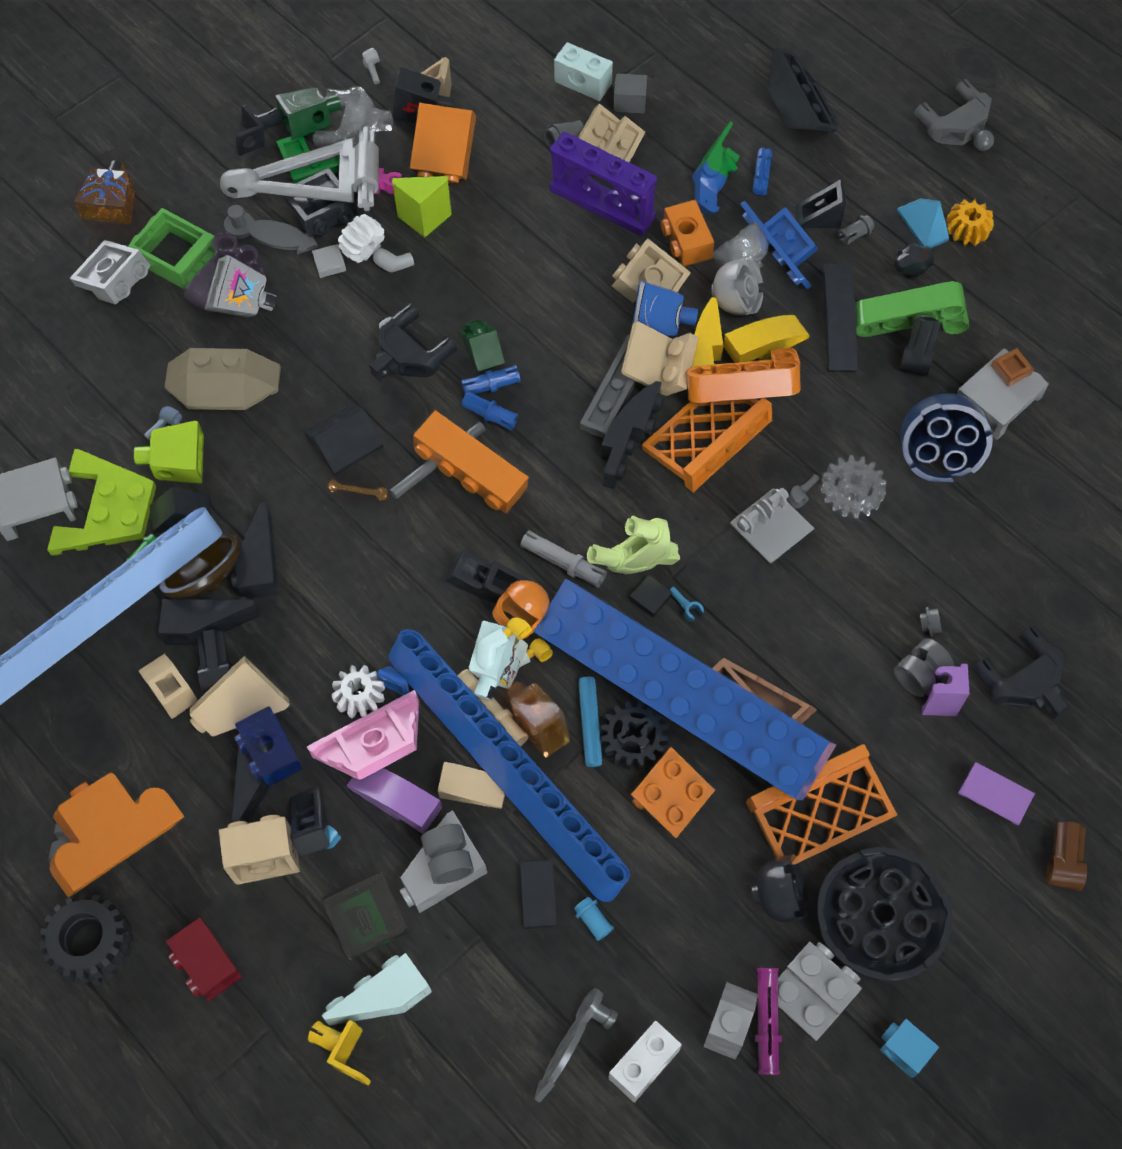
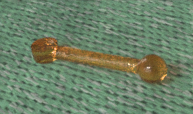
M331 480L328 483L330 491L339 489L375 495L379 500H385L388 497V491L383 487L374 490L339 484L336 480Z

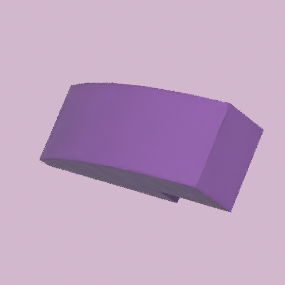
M384 768L361 780L353 777L347 784V788L399 821L401 819L422 834L426 832L442 809L440 800Z

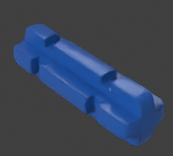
M760 148L758 150L752 190L754 195L764 196L767 194L772 150L769 148Z

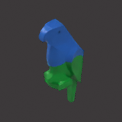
M731 121L710 147L692 175L693 182L695 183V200L703 214L712 215L720 209L717 206V193L725 185L728 172H734L737 169L736 164L740 156L730 148L722 147V142L733 125Z

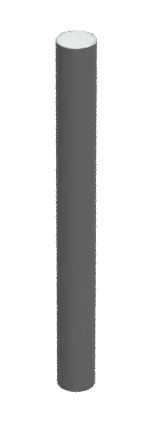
M477 422L466 432L476 439L486 429L481 422ZM429 459L389 490L391 495L398 499L437 469L438 465Z

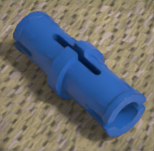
M512 365L493 372L487 370L483 375L461 380L463 392H465L464 395L467 392L475 395L486 391L493 393L497 391V388L520 383L519 371H516L517 366Z

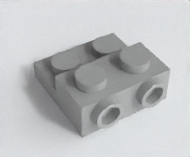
M104 240L70 277V280L77 287L93 291L99 300L116 305L123 298L129 296L131 287L137 281L147 275L150 264L140 250Z
M809 942L778 978V1007L813 1040L817 1041L862 988L857 984L861 979L846 965L840 969L831 961L834 954L820 942L814 946Z

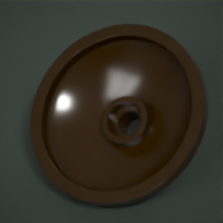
M233 534L221 535L214 543L160 583L161 591L167 597L186 598L218 589L223 584V580L232 571L239 557L241 549L239 539Z

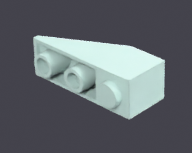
M406 953L401 957L395 955L382 965L383 970L373 978L369 975L361 979L354 986L355 991L346 998L340 996L330 1002L326 1007L327 1012L322 1017L328 1025L347 1023L349 1020L358 1021L405 1013L432 991Z

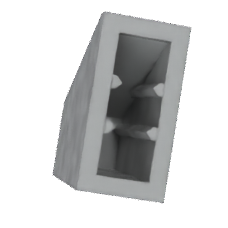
M452 810L446 814L438 827L448 824L461 825ZM463 827L467 844L463 850L469 851L474 872L466 878L455 882L434 884L428 866L432 858H429V855H425L424 848L422 847L400 877L404 888L399 891L408 907L415 905L418 912L421 913L487 873L484 861Z
M726 982L703 1047L736 1060L747 1035L755 1011L758 994Z

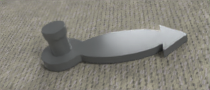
M232 205L227 211L228 216L224 221L226 233L232 238L242 239L251 236L255 241L272 248L282 250L298 249L297 255L318 247L313 236L309 237L306 232L304 234L292 225L273 220L255 221L250 214L244 212L240 205Z
M592 989L584 998L577 1011L575 1022L558 1046L543 1079L539 1080L534 1098L539 1103L555 1086L553 1083L569 1061L591 1018L595 1019L607 1030L615 1022L618 1012L601 1004L603 992L599 989Z

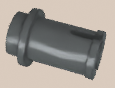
M868 215L858 216L855 222L838 231V236L844 235V237L840 238V241L843 245L848 246L864 235H871L872 230L875 228L874 222Z

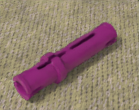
M757 968L758 1034H755V1042H758V1074L779 1075V1042H782V1035H779L778 1030L779 969Z

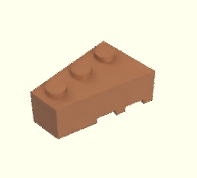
M725 658L713 667L719 673L800 723H803L817 710Z

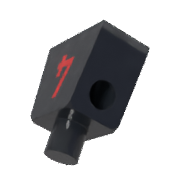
M400 67L395 87L392 120L416 123L419 103L453 108L454 98L439 95L441 82L438 79Z

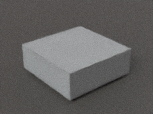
M338 244L312 251L320 278L346 271Z

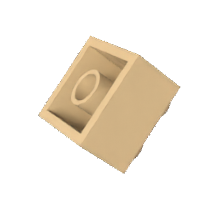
M268 815L262 817L259 822L248 824L245 821L230 823L228 828L219 829L223 868L236 885L300 872L298 852L291 840V827L285 817Z

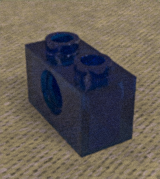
M270 706L235 723L240 734L234 738L243 754L248 751L254 761L248 763L257 781L263 778L266 785L270 787L303 769ZM266 743L273 744L270 751L266 753L259 752L262 745Z

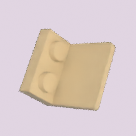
M639 321L635 322L632 326L621 372L623 375L645 386H649L655 381L662 382L661 394L665 396L686 390V372L692 367L699 337L688 333L671 339Z

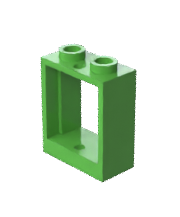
M161 208L155 216L150 218L144 229L134 236L128 247L140 250L150 264L148 270L186 291L220 253L214 235L164 208ZM169 232L193 244L175 267L150 254Z

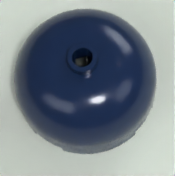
M951 393L932 395L917 403L906 415L900 431V444L903 456L910 469L919 477L934 482H954L952 476L962 477L971 471L974 474L989 457L993 442L988 420L981 408L972 400ZM940 453L945 468L953 472L943 475L932 473L921 466L917 459L923 463H930L935 461ZM956 453L954 456L949 457L950 454Z

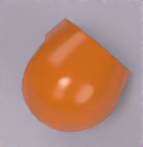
M520 580L512 583L498 599L492 614L497 623L507 627L510 619L503 611L515 618L525 620L532 628V631L525 637L527 638L534 632L537 625L546 615L550 600L547 592L541 585L533 581Z

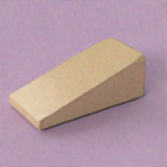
M444 762L438 787L439 798L502 809L505 793L485 771Z

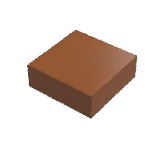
M1018 348L994 359L991 364L1008 387L1032 375L1034 368Z

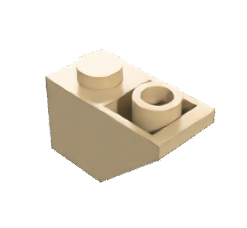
M165 653L139 670V673L171 719L198 701L189 685Z

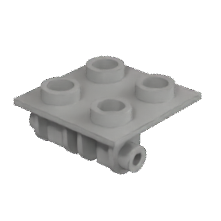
M773 488L730 522L770 564L814 530V527L787 502L786 499L789 497V494L784 488Z

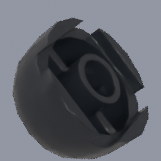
M795 854L779 856L767 861L758 872L757 884L752 885V895L755 904H761L764 912L770 918L780 922L807 920L808 909L802 910L801 900H808L800 864L793 865L792 863L796 859Z

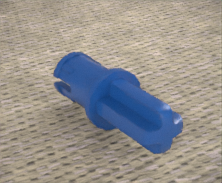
M470 392L465 394L461 403L463 408L484 417L485 422L491 421L509 431H512L517 422L515 419H518L519 416L517 413L496 405L497 402L494 400L489 402Z

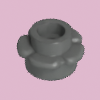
M926 607V613L920 614L923 632L929 631L932 637L935 633H942L938 608L929 610Z

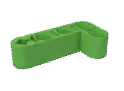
M951 281L864 299L855 303L856 332L860 337H870L912 328L916 315L930 316L940 320L944 331L948 334L963 333L969 328L963 286L959 282Z

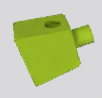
M191 421L152 430L150 446L134 448L135 463L149 464L155 478L158 480L202 483L204 434L199 422Z

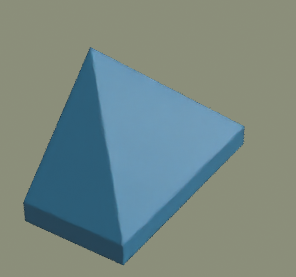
M920 198L897 208V213L921 247L928 246L931 249L949 240L940 201Z

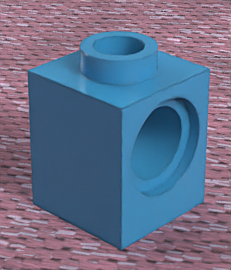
M905 1019L899 1026L893 1022L881 1038L886 1043L880 1051L909 1077L913 1078L921 1071L939 1046L910 1021Z

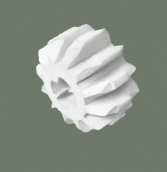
M366 214L360 217L356 216L342 230L343 234L338 239L339 248L345 256L357 263L363 260L366 261L374 254L375 250L381 247L380 243L385 237L383 235L384 229L375 219Z
M351 665V673L347 675L345 672L340 671L339 677L341 681H333L332 686L335 692L332 693V699L338 703L337 708L341 713L347 711L348 716L353 718L357 712H360L361 717L367 715L366 710L376 711L378 709L376 703L384 701V695L381 692L384 691L385 686L383 682L378 681L379 678L376 671L369 673L368 667L364 665L357 672L355 666ZM353 692H359V695H353Z

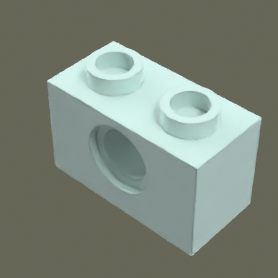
M567 42L554 59L555 82L600 101L612 84L613 62Z

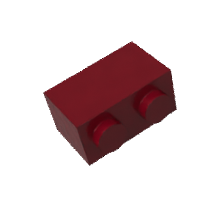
M200 917L166 941L172 950L167 954L178 971L182 968L185 969L190 977L185 982L195 997L202 995L205 999L211 1001L242 978V975L212 931Z

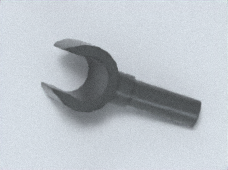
M814 474L803 485H796L792 488L788 501L795 509L807 503L809 498L805 493L819 480L818 475Z

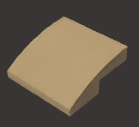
M599 104L592 111L578 138L630 162L645 131L626 116L619 120Z

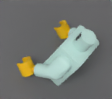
M517 617L512 618L508 622L507 627L482 621L469 665V671L479 678L474 695L491 701L496 687L500 686L509 689L519 667L531 662L530 658L536 656L543 662L552 656L553 652L545 640L539 638L535 639L531 643L530 649L527 650L528 645L522 639L532 631V628L525 620Z

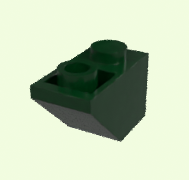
M480 319L465 323V328L459 329L471 363L477 371L505 363L497 332L487 322H481Z

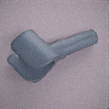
M169 406L162 408L159 414L160 419L144 436L149 440L152 430L162 428L167 423L170 425L179 424L182 420V415L179 414V411Z

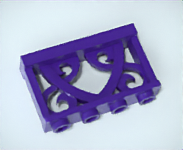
M565 131L562 132L550 147L553 171L550 191L642 237L656 218L654 194L657 176ZM593 174L609 182L615 190L595 182L589 175Z

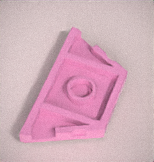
M415 690L307 746L310 755L318 761L361 780L417 750L419 699Z

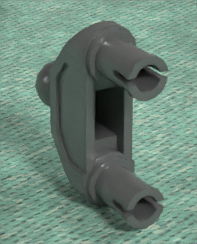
M968 79L960 81L954 89V92L966 104L948 115L939 117L926 102L923 103V106L919 105L916 108L914 116L928 128V135L938 143L964 145L973 139L975 148L980 151L988 150L994 144V135L991 131L984 129L992 98L987 93H980Z

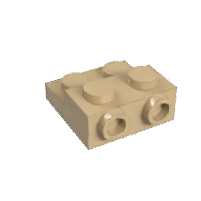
M647 238L641 246L636 243L626 257L630 259L629 263L626 266L621 263L612 277L616 280L612 287L634 303L637 298L639 280L678 292L691 272Z

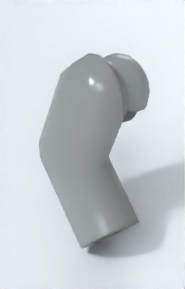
M378 248L373 254L375 264L391 273L414 266V260L410 252L396 256L383 248Z

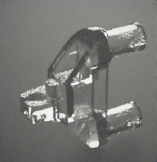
M353 86L349 90L327 89L326 97L337 94L341 106H346L345 112L337 131H315L313 142L315 147H325L354 138L356 146L359 143V131H363V127L368 126L369 130L374 131L392 130L394 120L390 111L374 108L372 100L360 86Z

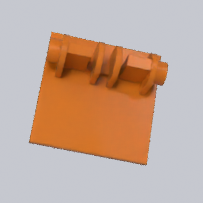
M670 747L631 793V796L634 798L632 801L634 806L640 810L645 808L674 838H677L715 790Z

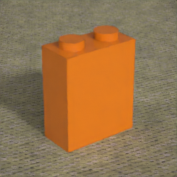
M419 103L410 169L417 172V177L448 176V182L459 183V179L467 180L476 122L475 113L472 110Z

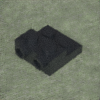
M329 168L296 183L339 188V180ZM282 195L283 199L296 214L298 223L309 237L315 234L324 235L330 227L340 222L346 224L357 214L354 202Z

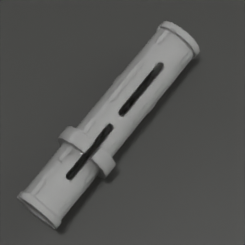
M530 530L522 538L520 547L561 567L568 572L567 575L573 578L577 576L596 588H599L600 583H603L607 571L584 560V556L570 553Z

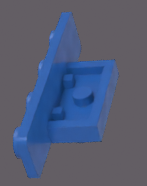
M744 200L741 206L746 212L742 216L751 227L754 225L759 227L761 231L757 235L766 247L770 244L773 245L776 250L772 255L780 265L783 266L787 263L791 269L787 274L797 286L802 283L806 289L810 288L811 284L797 267L819 250L786 207L763 224Z

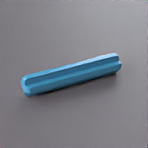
M582 677L579 679L585 765L587 767H598L602 765L596 683L594 677Z

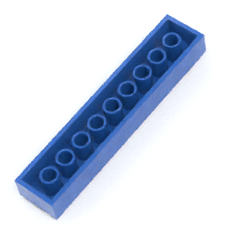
M567 579L562 583L550 603L546 615L534 630L542 638L794 799L803 801L836 747V744Z

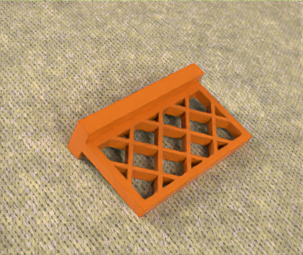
M754 398L705 403L690 401L642 444V450L682 478L685 487L694 493L772 421V403L765 398L760 400ZM747 403L751 406L748 411L734 412V404ZM731 404V413L714 414V405ZM698 406H710L711 414L694 415V410ZM732 420V425L728 429L715 430L714 421ZM711 422V430L694 431V423ZM691 423V432L674 433V428L678 424ZM712 438V443L708 447L695 448V439ZM691 439L692 448L675 449V440ZM661 441H671V450H657L654 446ZM692 456V461L685 468L675 463V457Z
M865 744L826 761L805 796L815 800L810 817L793 811L796 799L775 786L750 797L746 801L750 812H754L775 857L784 856L781 850L784 837L801 843L798 855L792 862L795 865L897 816L868 759L870 754ZM862 767L869 778L866 790L849 784L853 771ZM846 775L845 782L837 780ZM832 783L843 787L838 803L821 797L826 784ZM872 786H873V788H874L876 794L873 793V792H871ZM819 788V789H818V792H817V795H814V794L809 793V792H811V791H813V790ZM847 789L864 795L859 811L843 805ZM869 797L879 800L886 814L877 818L865 814ZM790 802L788 809L781 806ZM819 802L836 808L831 824L814 819ZM773 809L785 813L786 817L782 830L769 826L764 814ZM841 810L858 816L854 829L847 831L836 827ZM791 816L808 822L803 838L786 832ZM862 818L869 820V822L861 825ZM812 824L829 829L825 843L820 845L808 840ZM834 832L842 834L832 839ZM773 833L780 835L778 842ZM806 845L813 847V849L804 852Z

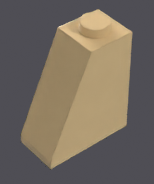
M243 656L190 708V716L192 717L190 722L201 733L207 731L213 737L283 711L290 703L288 697Z

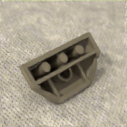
M189 348L168 363L165 389L187 409L246 410L261 402L270 394L273 395L279 391L281 366L248 349Z

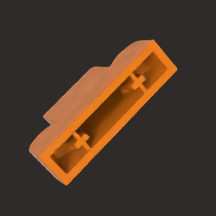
M113 773L107 774L90 786L87 782H84L69 793L72 797L60 804L53 815L54 820L71 843L62 845L53 855L50 861L51 874L69 898L177 825L184 818V815L169 794L160 788L145 790L134 802Z

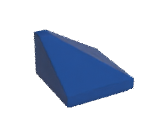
M388 666L379 669L377 673L379 681L384 683L386 689L403 696L410 692L407 681L393 667Z

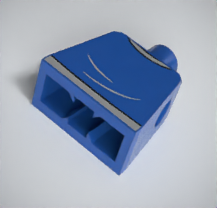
M639 280L632 326L633 323L639 321L666 336H675L678 333L679 323L696 325L698 309L683 307L684 295Z

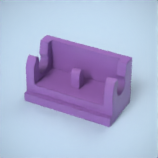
M961 664L960 667L942 666L936 669V675L941 676L945 674L949 678L946 684H933L932 689L925 694L929 698L921 707L922 715L957 716L969 696L968 664Z
M977 762L971 767L958 792L959 795L976 802L1017 826L1020 824L1035 793Z

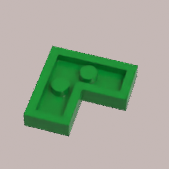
M290 136L276 141L283 160L309 152L303 136L296 139ZM340 155L288 172L294 184L327 168L335 174L339 172Z

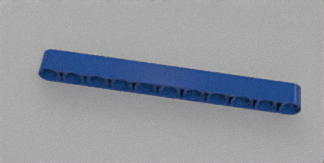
M411 629L402 630L388 655L391 664L589 891L603 902L613 901L630 878V872L625 863L423 636Z

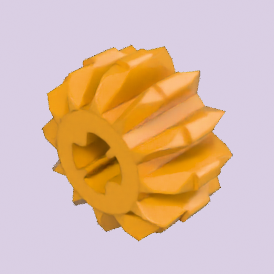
M964 199L960 204H954L946 218L948 235H954V242L958 240L963 241L964 246L968 242H971L974 246L980 241L985 242L994 226V220L992 219L993 211L986 210V203L978 205L976 199L971 203Z

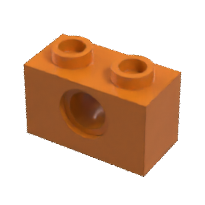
M696 200L664 208V220H661V229L665 237L668 236L670 239L672 256L674 258L677 257L683 267L712 259L714 240Z

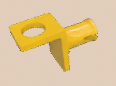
M349 1020L343 1032L340 1033L317 1021L312 1028L316 1029L323 1036L310 1031L308 1041L332 1052L327 1063L333 1068L369 1086L371 1080L362 1073L345 1065L362 1033V1028Z

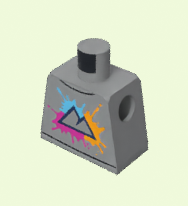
M226 255L218 259L205 310L251 317L258 313L259 307L272 311L277 297L264 291L266 277Z

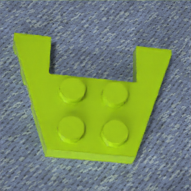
M74 449L68 471L71 477L96 479L97 481L84 529L54 526L47 549L50 555H60L62 551L76 549L77 551L86 550L91 545L102 543L112 545L142 539L145 535L150 515V505L153 502L156 490L154 481L87 452Z

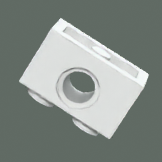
M655 1020L610 1071L609 1080L635 1103L680 1051L682 1044Z

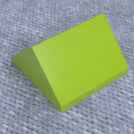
M448 176L392 178L398 217L424 238L452 215Z

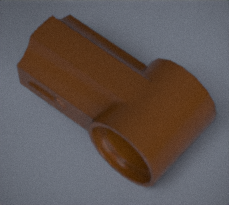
M1068 821L1058 822L1055 825L1053 855L1049 859L1046 873V883L1048 885L1077 891L1083 890L1087 878V863L1083 862L1086 828L1079 823Z

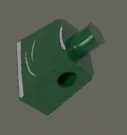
M318 88L275 95L282 123L293 139L329 127L331 125L329 113L342 110L337 94L324 98Z

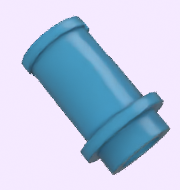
M587 897L574 908L577 912L575 917L577 919L581 918L595 936V939L599 941L608 935L614 927L611 926L596 906L598 904L597 900L592 901L590 897Z

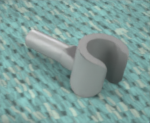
M370 48L362 54L363 64L369 69L374 84H379L380 80L374 64L380 62L376 50Z

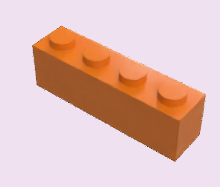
M436 410L413 435L414 450L420 457L425 460L431 459L438 465L442 473L449 477L453 475L461 481L462 486L467 491L473 494L475 492L484 498L486 504L494 510L500 509L507 514L528 487L529 477Z

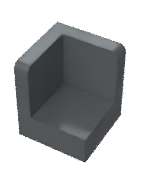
M616 74L614 90L615 112L645 113L647 75Z

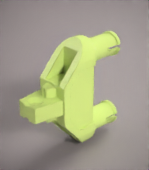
M631 516L625 524L626 534L631 537L611 549L593 544V547L590 546L587 552L589 563L604 565L612 572L625 575L650 570L658 564L673 565L680 560L677 544L670 542L667 520L654 518L649 521Z

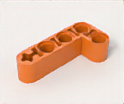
M788 347L774 349L771 352V360L694 366L686 372L688 399L695 403L790 396L799 393L801 390L799 357L795 349Z

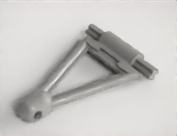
M368 126L363 127V131H359V143L356 146L354 138H350L256 169L241 168L228 170L220 178V188L225 195L232 198L249 197L257 193L350 203L354 202V192H357L358 207H364V211H370V207L374 206V194L379 189V148L375 144V131L369 130ZM340 155L339 188L262 181V179ZM234 187L238 192L230 193L227 189Z

